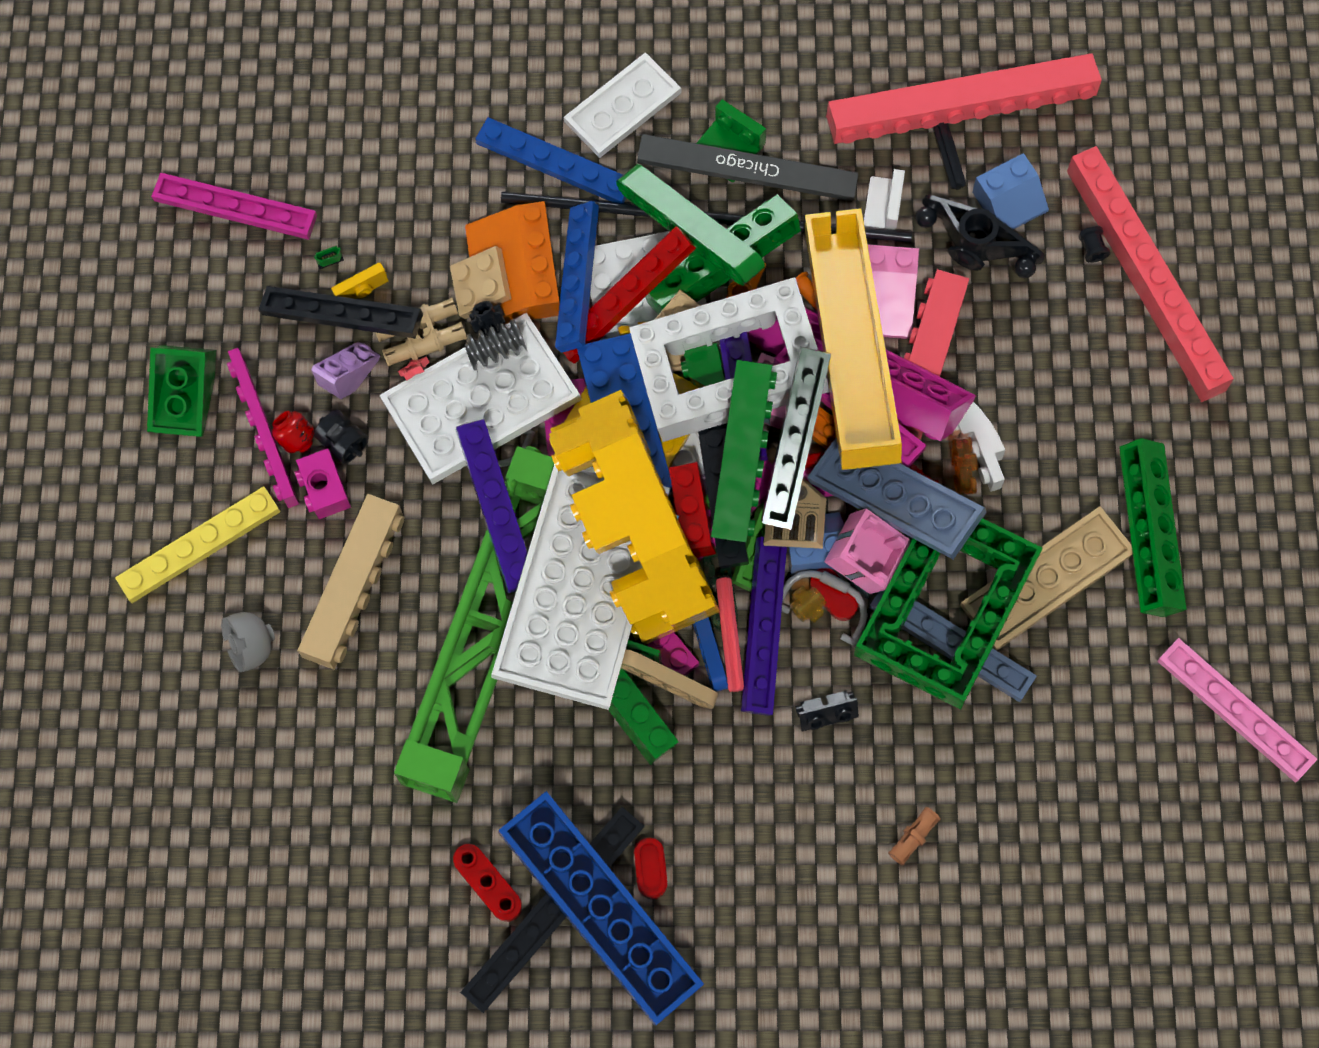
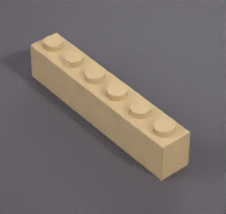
M367 494L297 650L302 658L335 670L337 663H342L347 652V647L345 646L349 636L353 637L359 624L357 620L361 610L366 609L370 600L369 590L372 584H376L382 572L380 565L383 559L388 558L392 551L393 542L391 540L395 532H399L403 526L404 516H402L403 513L398 504Z

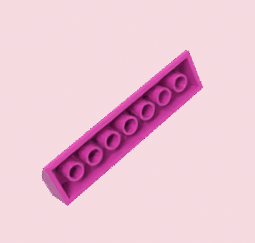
M805 308L817 348L823 351L818 314ZM777 316L772 327L764 330L759 328L749 332V341L756 344V347L762 351L778 355L786 347ZM886 350L896 413L900 423L924 432V435L930 439L942 441L954 432L973 403L976 395Z

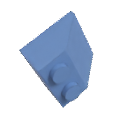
M1024 153L975 179L972 193L981 207L989 210L997 219L1012 230L1043 215L1049 210L1039 176Z
M840 512L825 514L823 549L787 547L791 576L800 571H817L821 568L835 570L824 561L844 526Z

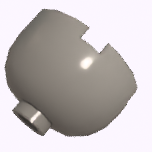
M247 612L235 613L222 619L224 641L229 640L231 649L227 650L235 668L239 672H244L260 666L269 657L272 648L271 641L275 640L271 625H265L260 617Z

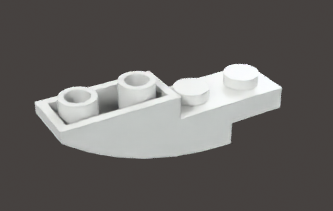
M973 402L951 435L953 437L957 436L959 444L969 442L970 453L974 459H978L981 467L978 469L980 479L983 484L988 485L990 492L1001 489L1005 480L998 463L1003 458L1005 448L992 423Z

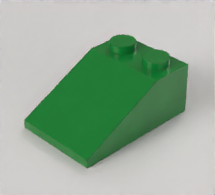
M166 345L150 347L147 432L203 437L215 380L216 350Z

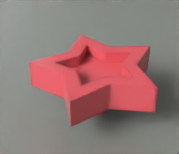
M427 357L411 360L398 373L401 377H405L407 381L413 376L423 373L424 367L429 363Z

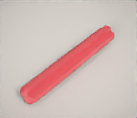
M724 577L716 580V589L720 610L726 676L729 692H739L744 689L733 587L731 578Z

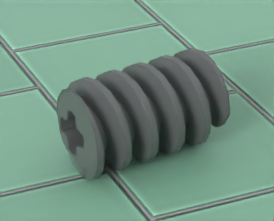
M514 319L510 320V329H507L503 323H500L498 333L491 326L489 327V336L486 337L479 330L478 340H475L471 334H468L467 344H464L474 371L477 370V361H480L486 367L488 366V357L494 363H498L499 353L505 359H509L510 349L517 356L520 355V346H523L527 351L520 328Z

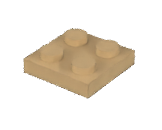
M494 246L450 266L460 317L464 319L469 318V314L473 313L474 306L480 302L489 301L494 307L511 300L501 248Z

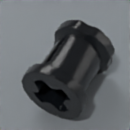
M1100 226L1086 228L1078 236L1079 240L1084 243L1086 250L1085 259L1088 263L1102 261L1110 255V250L1105 247L1102 238L1103 228Z

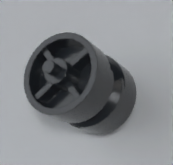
M334 410L327 416L320 418V423L314 431V438L325 448H331V453L339 461L346 464L357 456L361 457L363 455L362 451L367 445L368 436L356 425L351 426V420L340 410Z

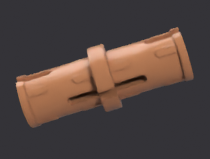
M925 807L915 822L903 830L904 835L888 852L890 857L903 866L917 847L922 846L926 842L925 838L928 833L941 820L939 815L932 809Z

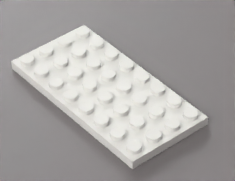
M554 464L491 678L609 710L632 628L622 607L616 608L609 592L613 590L611 582L643 567L640 561L634 562L627 547V545L632 544L631 540L601 554H598L594 547L588 549L582 535L586 528L582 520L576 521L570 507L574 503L571 495L605 479L604 477L598 479L593 467L568 477L563 470L558 472ZM664 487L668 496L670 488Z

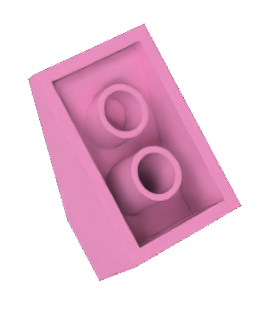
M868 245L883 337L910 339L914 315L919 248Z

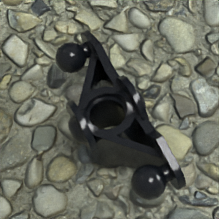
M925 195L922 200L924 207H921L916 212V222L923 228L932 227L937 221V216L943 220L954 246H950L948 249L949 255L954 261L967 269L978 271L985 265L983 261L1016 257L1018 260L1014 264L1015 273L1020 278L1025 279L1031 277L1036 271V264H1042L1045 259V255L1040 249L997 219L989 210L974 208L933 195ZM969 233H975L982 239L973 238Z

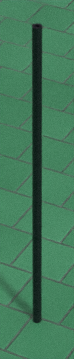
M510 192L501 193V203L521 205L545 201V207L570 209V207L592 201ZM594 201L599 206V212L650 217L633 204ZM703 211L716 222L724 225H733L741 217L746 216ZM799 221L800 232H805V221ZM831 224V234H836V224ZM865 227L866 238L909 243L912 240L911 231Z

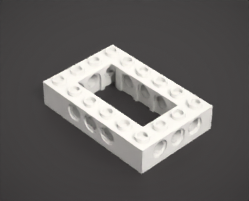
M795 277L629 327L662 442L728 423L734 378L679 394L665 349L671 355L685 354L686 350L706 344L708 347L720 339L732 336L738 338L743 332L762 328V330L768 329L775 323L776 316L790 361L772 366V371L777 372L775 390L769 389L767 401L773 402L772 409L787 405L800 346L818 350ZM827 377L822 394L830 392Z

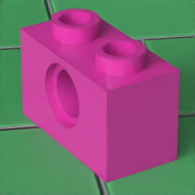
M329 448L296 460L299 470L294 472L299 486L306 487L308 495L304 496V500L309 513L315 511L320 520L351 508ZM319 481H327V485L324 488H314Z

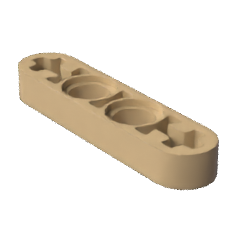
M625 650L621 669L695 705L708 709L714 708L718 697L716 691L637 652Z

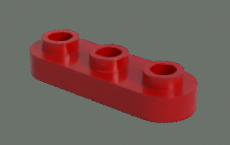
M473 844L460 846L453 855V863L458 872L497 919L503 922H511L517 919L522 911V902L517 893L477 846ZM466 854L473 855V861L469 864L463 863V857ZM485 877L492 878V884L489 887L482 886V880ZM504 900H510L512 905L510 909L502 910L501 903Z

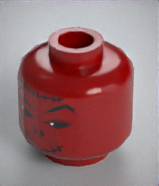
M285 411L273 421L272 437L286 452L296 453L299 451L302 453L313 444L314 427L298 411Z

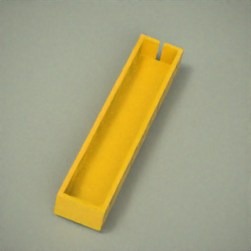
M862 209L836 211V234H831L830 212L805 215L806 242L823 351L831 353L827 378L841 469L847 470L901 463L902 442Z

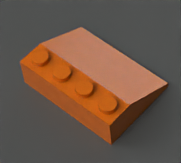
M545 201L516 205L465 225L469 257L494 246L502 249L511 300L500 304L505 314L503 316L505 319L504 324L525 313L528 314L531 320L558 316L560 302Z

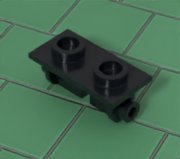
M847 690L826 695L828 705L824 706L820 697L801 701L800 705L795 706L797 716L800 718L801 731L817 730L823 726L838 722H848L851 719L858 718V702L853 691L847 692Z

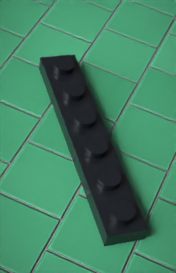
M272 286L266 287L258 309L263 316L414 339L423 317V312L420 308Z
M727 423L698 431L712 524ZM715 538L720 569L749 564L746 542Z

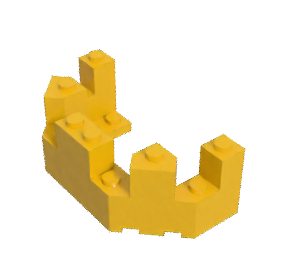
M619 390L579 408V416L550 428L552 433L549 434V441L555 452L551 457L558 472L563 470L569 477L593 466L598 479L603 477L605 479L571 495L574 503L570 507L576 521H583L586 531L582 532L588 549L594 547L595 551L601 554L631 540L632 544L627 545L633 561H640L643 567L612 581L613 590L609 591L616 608L622 607L630 625H632L631 633L635 641L640 639L646 645L719 613L720 610L697 557L691 551L650 457L651 451L623 391Z

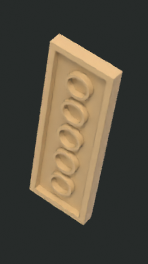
M1101 506L1042 546L1043 549L993 649L999 650L1133 556L1131 543ZM993 581L961 602V608L971 621H973L982 599L987 594Z

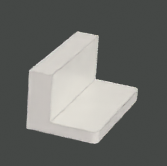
M894 169L892 179L874 176L870 178L864 227L896 230L905 170Z

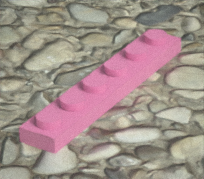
M1180 638L1158 659V663L1295 783L1316 762L1317 758Z

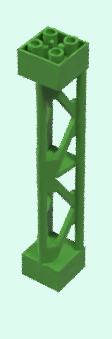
M517 446L505 477V485L514 513L520 499L537 504V506L517 519L523 539L535 531L554 467L551 456L544 455L539 449L531 446H526V448ZM488 529L476 556L409 737L405 741L394 771L401 785L454 803H458L470 771L467 762L497 683V679L491 678L513 604L506 597L500 567ZM489 583L494 585L502 621L478 612ZM472 626L492 631L463 653ZM494 654L467 730L463 734L459 731L450 687L490 655ZM440 712L444 714L453 754L428 746Z

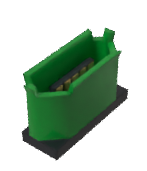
M333 246L316 253L314 259H316L319 269L344 261L340 247Z

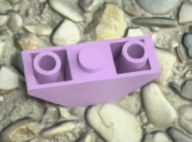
M356 342L313 365L311 371L320 387L339 399H343L358 389L379 361L380 355L372 351L368 345Z

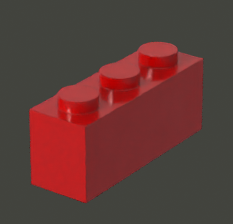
M698 462L669 467L676 515H679L678 521L691 551L697 558L715 555L716 551L714 540L711 537L712 528L704 481Z

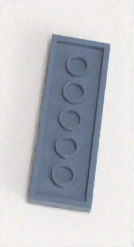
M837 437L807 477L811 484L860 510L867 508L893 528L953 560L986 514L985 507L900 463L842 470Z

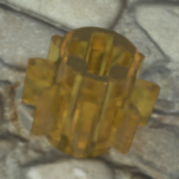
M802 586L792 594L793 597L791 598L794 602L790 604V608L802 622L809 618L814 623L824 615L823 612L825 611L822 607L826 605V601L816 588L812 587L807 591Z

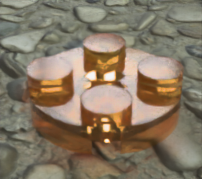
M971 437L954 438L951 443V462L955 469L953 479L956 492L960 495L976 494L977 483L975 476L972 477V471H977L978 466L976 453H972Z

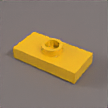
M378 262L333 286L331 290L334 296L353 299L364 298L372 290L389 281L381 262Z

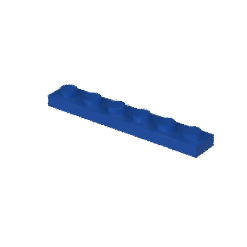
M487 117L475 139L476 144L610 202L624 204L626 197L616 185V181L623 174Z
M594 201L570 207L555 348L561 353L585 347L599 206Z

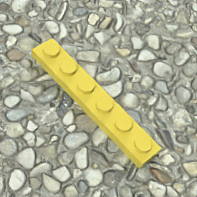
M265 486L116 576L115 579L128 600L134 603L280 513V510Z

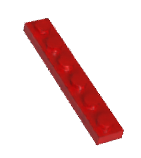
M678 226L669 232L589 309L585 344L596 342L603 338L696 249ZM577 349L563 352L573 364L579 360Z

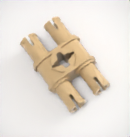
M453 298L431 306L424 303L422 307H419L423 312L419 327L424 333V338L422 339L417 333L415 339L407 337L405 343L383 349L382 352L388 367L410 358L418 360L419 357L436 351L442 352L444 346L467 339L462 322L439 331L433 327L435 322L458 315ZM376 333L379 342L395 336Z

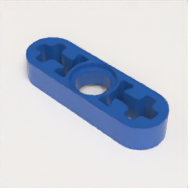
M708 617L694 623L693 627L711 688L718 692L728 689V683Z

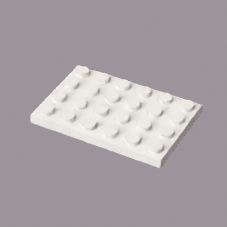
M527 313L514 319L520 328L527 348L526 351L523 346H520V355H515L510 349L509 359H505L499 353L498 363H494L488 357V366L484 367L480 361H477V370L474 371L464 347L425 369L423 373L417 374L380 394L384 405L432 485L467 466L456 433L457 426L484 419L495 450L582 400L579 392ZM510 322L505 324L507 329H510Z

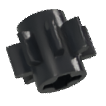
M489 301L478 303L474 306L473 313L469 314L472 320L470 324L474 332L477 333L481 330L485 336H489V327L492 326L498 333L500 323H505L503 317L505 314L500 304L493 307Z

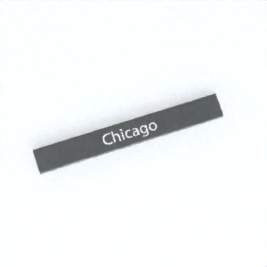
M642 134L637 163L847 201L854 200L858 172Z

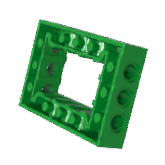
M983 518L981 519L960 551L998 570L987 594L982 599L973 621H971L963 641L958 646L951 664L940 660L939 655L934 653L932 656L912 646L911 641L907 640L904 642L897 638L941 555L940 552L913 538L855 647L854 656L961 710L1043 548Z

